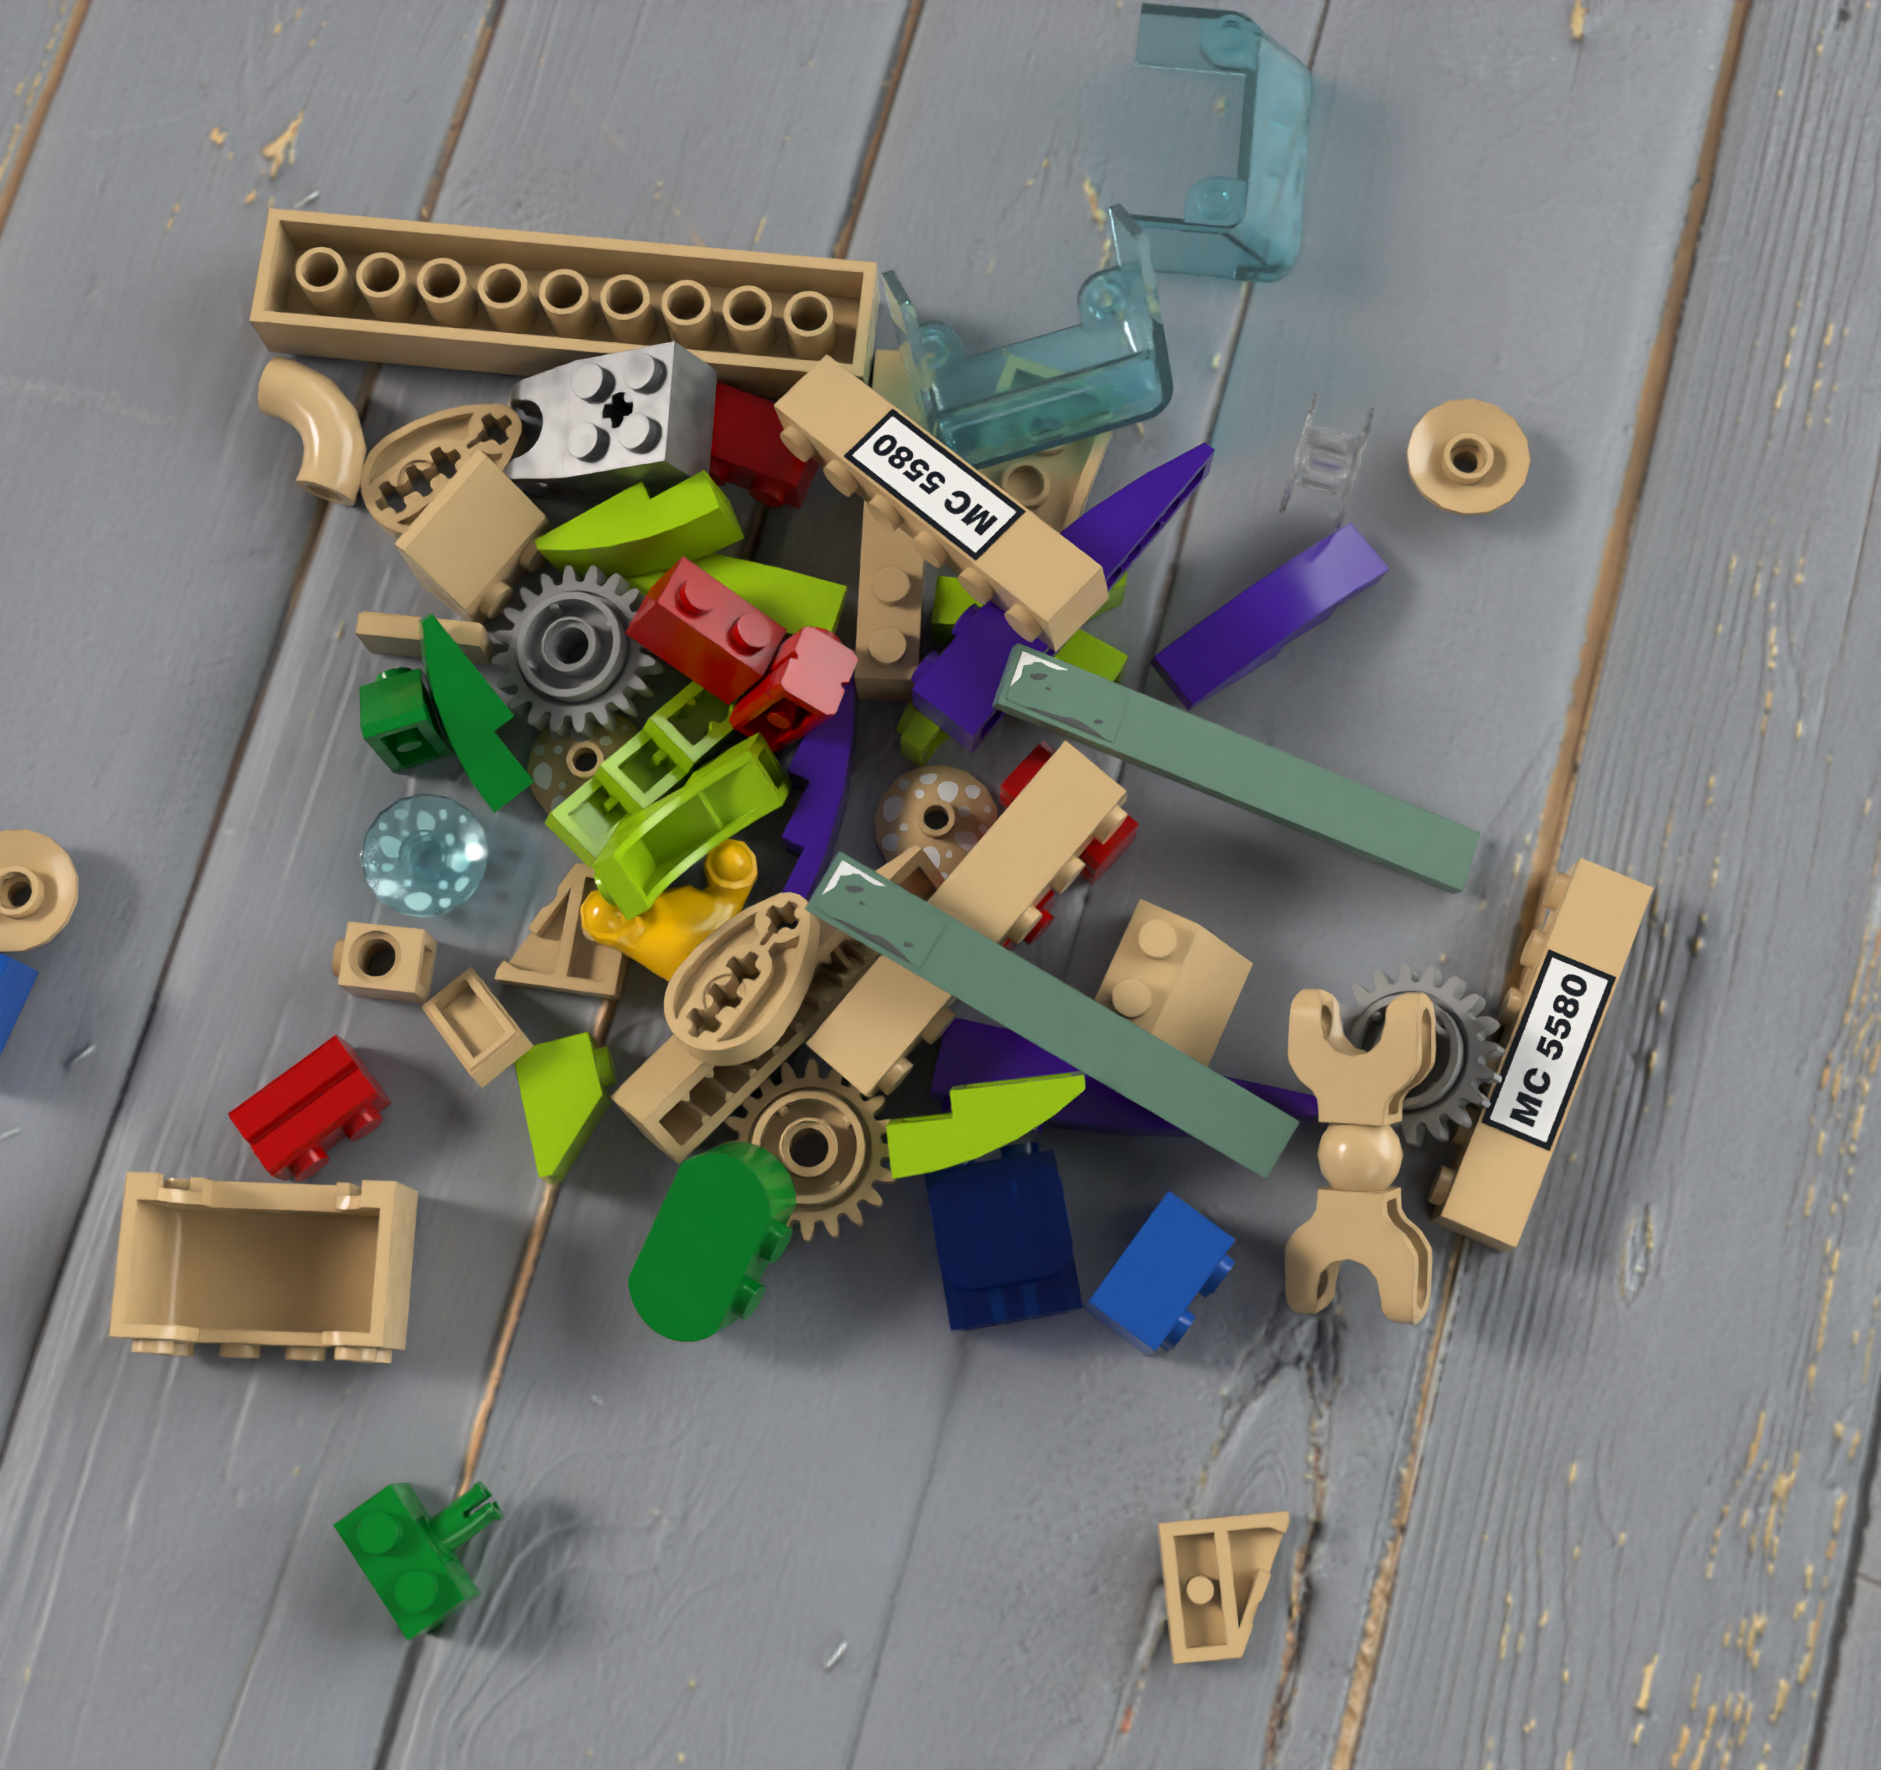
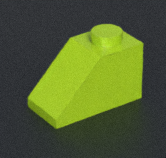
M589 1032L533 1045L534 1047L514 1062L538 1176L548 1184L564 1180L611 1104L608 1086L617 1084L615 1065L609 1047L599 1048L598 1042Z

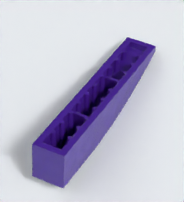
M1204 442L1145 473L1088 510L1059 533L1103 567L1108 593L1209 475L1215 449ZM991 600L982 607L976 603L968 607L953 627L952 634L955 636V639L941 655L936 651L929 653L919 664L911 678V682L915 684L912 688L913 707L972 754L1006 715V713L992 708V704L1012 647L1020 643L1055 657L1066 644L1065 642L1055 652L1038 638L1033 642L1025 640L1009 625L1004 616L1006 612Z
M955 1018L942 1036L930 1096L931 1101L942 1103L941 1113H951L950 1090L955 1085L1068 1073L1080 1070L1010 1029ZM1086 1073V1089L1054 1116L1028 1132L1029 1134L1042 1135L1045 1125L1060 1129L1120 1136L1193 1137ZM1224 1076L1300 1121L1299 1124L1318 1121V1100L1315 1095Z

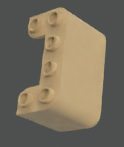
M126 1172L109 1337L131 1339L132 1353L194 1356L195 1344L220 1345L219 1357L260 1359L261 1346L286 1347L285 1360L326 1361V1350L335 1349L334 1360L391 1364L392 1351L406 1350L418 1191L397 1181L362 1180L361 1188L355 1184L337 1182V1185L212 1181L203 1177H190V1179L168 1178L165 1181L164 1174Z

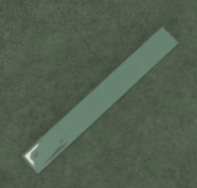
M1017 643L1012 647L992 708L1449 893L1463 892L1480 832L1023 644Z
M841 851L837 852L804 908L1265 1179L1268 1178L1300 1121Z

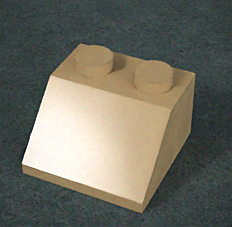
M477 449L394 544L424 589L467 622L483 624L487 618L493 619L504 611L512 599L513 588L527 571L535 572L547 561L537 550L534 540L550 532L552 527L547 516L488 456Z
M1140 899L1094 1001L1208 1067L1253 963L1201 925Z

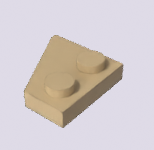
M581 863L574 864L557 887L558 892L554 901L548 906L543 907L529 925L528 929L531 933L508 963L503 960L497 968L495 979L498 982L506 985L620 1000L628 956L596 942L582 928L580 907L591 891L598 890L594 879L595 871L592 867L589 868L586 864Z
M1288 1511L1157 1523L1173 1664L1243 1657L1253 1628L1252 1622L1258 1604L1263 1600L1271 1577L1270 1570L1283 1533L1286 1534L1290 1522Z

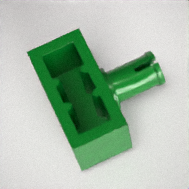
M481 1481L473 1484L471 1489L432 1517L408 1482L389 1484L333 1524L407 1640L427 1634L481 1594L455 1553L458 1547L504 1516L497 1501L494 1503L488 1502L471 1515L472 1510L493 1496Z

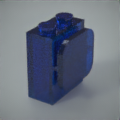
M1038 1142L1018 1143L1000 1148V1159L977 1163L973 1159L935 1172L924 1173L951 1334L1079 1312L1083 1309L1073 1255L1071 1230L1062 1181L1058 1172L1055 1149L1040 1152Z

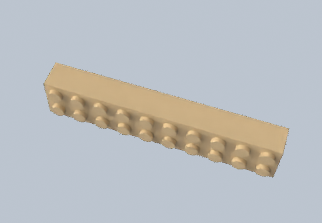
M269 208L249 321L271 353L533 376L577 360L675 341L717 370V382L757 397L781 399L826 354L869 386L880 293L877 262Z

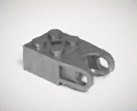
M673 341L573 361L522 379L515 383L511 389V407L519 408L525 416L543 419L542 430L535 445L524 455L516 457L504 467L503 473L528 497L548 500H600L602 502L641 481L657 496L702 470H705L709 475L717 370Z

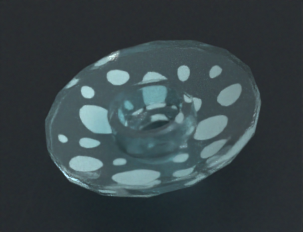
M421 793L400 798L379 812L365 833L360 858L364 879L380 902L399 914L428 918L449 913L472 896L484 878L489 852L484 829L468 808L448 796ZM428 851L439 852L440 860L435 868L432 870L420 869L419 862L424 853Z

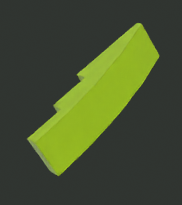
M715 553L691 561L787 629L783 637L784 639H789L804 626L823 628L834 634L836 632L848 596L847 586ZM669 569L623 578L629 583L628 591L637 588L646 597L649 589Z
M692 681L650 716L639 733L600 764L595 775L551 811L544 824L590 868L622 820L675 792L690 778L698 765L709 760L738 732L732 728L731 723L728 721L738 698L727 705L702 686Z

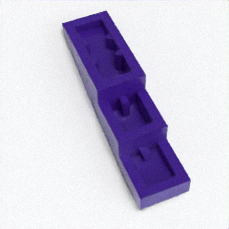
M1350 522L1307 548L1220 607L1155 655L1150 664L1189 711L1274 659L1286 644L1326 621L1338 606L1379 582L1389 570V567Z
M855 669L849 683L843 686L845 692L836 714L804 736L787 769L789 779L793 784L792 787L804 793L781 837L786 852L799 858L782 893L792 892L799 894L808 902L829 868L847 806L856 748L857 692L854 679Z

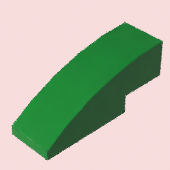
M427 613L418 620L422 661L432 703L445 738L463 772L490 810L496 813L535 782L494 732L510 720L514 714L435 616Z

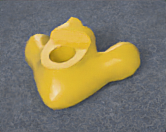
M725 840L706 854L703 869L707 888L701 890L692 885L665 889L649 910L628 921L618 906L609 904L599 890L591 891L580 907L582 928L596 942L627 955L669 982L677 968L701 942L722 924L742 912L746 899L758 878L756 855L743 841Z

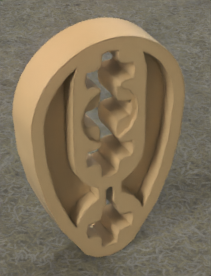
M500 403L464 405L438 411L414 420L385 436L368 454L363 464L360 481L361 495L365 506L378 526L386 534L398 540L449 482L450 479L443 473H439L436 464L440 460L446 458L449 463L455 465L458 471L470 456L479 449L503 472L504 467L509 462L523 455L527 445V434L518 414L511 407ZM494 425L500 430L506 431L508 440L501 445L495 440L490 439L487 430ZM421 475L424 480H431L429 483L433 491L428 496L423 497L419 492H413L414 487L411 481L415 477ZM394 492L404 499V503L407 506L399 513H396L393 508L389 507L385 499Z
M792 892L778 893L746 908L722 924L701 942L673 974L664 997L665 1018L675 1037L695 1059L716 1066H732L748 1062L769 1050L781 1038L793 1020L811 984L818 959L820 938L818 919L814 914L804 909L808 901L801 895ZM796 920L798 921V925L793 930L788 927H783L779 932L777 930L778 925L782 922L792 924ZM757 971L760 973L754 981L744 978L741 984L738 981L739 976L744 972L750 975ZM739 997L741 1003L735 1009L731 1006H725L720 1009L718 1006L724 998L734 1000ZM718 1022L720 1024L719 1029L715 1033L706 1030L701 1034L698 1032L705 1023L710 1026H714Z

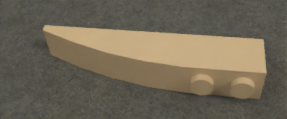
M875 350L872 389L932 435L936 352ZM865 500L855 654L858 662L854 673L857 699L912 702V688L915 684L911 682V678L922 660L926 560L915 549L912 543L913 538L898 527L894 532H891L883 527L871 514Z
M914 845L875 871L926 902L945 881L924 850L917 845ZM817 917L820 924L819 952L811 984L793 1020L781 1038L769 1050L757 1058L742 1064L716 1066L695 1059L684 1049L673 1034L610 1096L611 1100L650 1142L676 1163L680 1164L828 1018L882 954ZM757 971L750 975L744 972L739 976L738 981L740 984L744 978L754 981L760 973ZM739 997L734 1000L724 998L718 1006L720 1009L725 1006H731L735 1009L741 1003ZM718 1022L716 1025L710 1026L705 1023L698 1032L701 1034L706 1030L715 1033L719 1029L720 1024Z

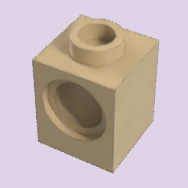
M348 921L345 939H338L335 944L332 959L333 975L339 977L338 985L352 996L426 1003L430 996L438 942L425 929ZM394 949L395 962L390 971L382 976H371L369 964L372 957L380 950Z

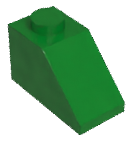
M407 667L389 669L377 675L375 678L376 682L359 686L360 727L363 738L393 773L453 755L432 703L426 675L421 668L415 670Z

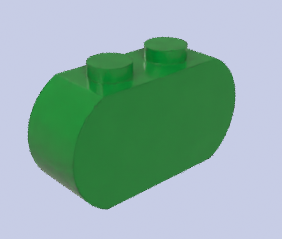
M729 1142L693 1156L681 1163L628 1277L629 1292L636 1311L642 1320L658 1334L679 1342L700 1341L714 1335L739 1319L747 1320L758 1307L765 1292V1285L760 1283V1279L768 1263L772 1264L777 1261L791 1239L793 1229L787 1226V1223L796 1206V1193L792 1179L784 1165L772 1153L752 1143Z

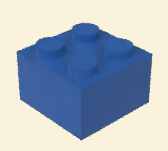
M1168 1191L1083 1309L1146 1356L1156 1352L1159 1347L1166 1352L1170 1348L1173 1350L1196 1318L1194 1314L1186 1309L1196 1294L1199 1293L1205 1298L1210 1293L1213 1294L1236 1261L1226 1255L1236 1239Z

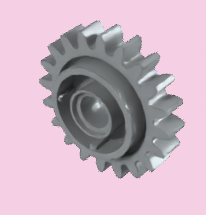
M571 565L566 566L561 585L547 573L541 574L543 592L537 596L524 587L519 590L522 600L526 603V608L523 611L514 608L504 609L503 613L514 623V628L510 631L500 630L494 632L493 637L508 647V651L492 657L491 663L502 671L509 672L499 679L496 685L507 695H514L509 703V707L521 716L529 714L527 722L540 731H543L550 725L551 732L560 738L566 739L572 730V726H574L578 734L585 739H592L594 722L597 720L609 731L614 732L617 730L615 711L621 709L627 715L635 718L638 715V711L631 700L632 696L639 694L645 697H653L655 694L652 688L643 681L646 674H660L664 671V667L649 656L650 650L625 634L645 596L637 588L628 591L629 583L617 573L607 580L606 575L597 566L593 565L587 571L584 580L581 574ZM588 641V650L585 656L580 661L569 664V656L572 649L577 644Z
M1407 963L1401 964L1396 983L1388 974L1378 969L1374 971V982L1376 985L1374 992L1371 993L1364 987L1354 983L1351 988L1354 997L1358 1001L1357 1006L1350 1008L1347 1005L1339 1004L1340 1017L1345 1021L1342 1027L1344 1036L1355 1048L1370 1052L1381 1041L1386 1009L1394 998L1406 992H1422L1430 998L1435 1013V1064L1427 1077L1420 1084L1409 1090L1404 1098L1402 1121L1389 1125L1398 1136H1400L1403 1129L1407 1143L1415 1147L1422 1146L1426 1127L1436 1139L1442 1142L1448 1141L1447 1120L1451 1118L1456 1123L1469 1129L1472 1126V1121L1465 1109L1466 1105L1470 1102L1484 1108H1489L1491 1105L1489 1099L1479 1091L1480 1084L1483 1082L1489 1084L1501 1083L1502 1077L1485 1065L1487 1060L1505 1055V1049L1493 1042L1484 1041L1486 1036L1491 1035L1500 1027L1499 1022L1487 1016L1476 1018L1487 1002L1477 993L1470 994L1462 999L1467 983L1455 975L1447 980L1442 987V972L1434 966L1429 965L1419 981L1414 968Z

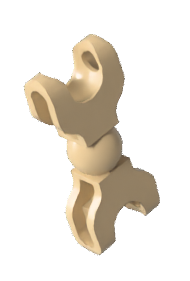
M1304 988L1292 1000L1289 1016L1288 1061L1299 1080L1313 1091L1318 1100V1122L1331 1123L1322 1135L1317 1151L1321 1173L1330 1185L1317 1189L1315 1213L1309 1221L1296 1229L1285 1245L1287 1305L1295 1313L1314 1315L1329 1305L1335 1295V1285L1340 1265L1346 1259L1365 1265L1377 1278L1381 1309L1387 1319L1395 1323L1417 1325L1428 1311L1431 1295L1432 1248L1419 1227L1407 1219L1402 1210L1401 1187L1390 1186L1399 1173L1403 1152L1399 1136L1389 1124L1402 1121L1404 1098L1409 1090L1420 1084L1427 1077L1435 1064L1434 1006L1430 998L1422 992H1406L1392 1000L1386 1009L1381 1041L1370 1052L1355 1048L1344 1036L1339 1002L1332 994L1322 989Z

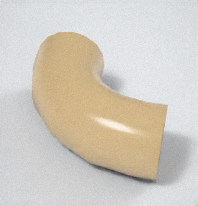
M281 356L273 357L267 363L260 379L258 404L262 414L281 419L293 425L302 437L304 453L302 465L295 481L297 486L316 497L344 506L355 505L360 492L362 469L367 453L356 408L334 380L295 360Z

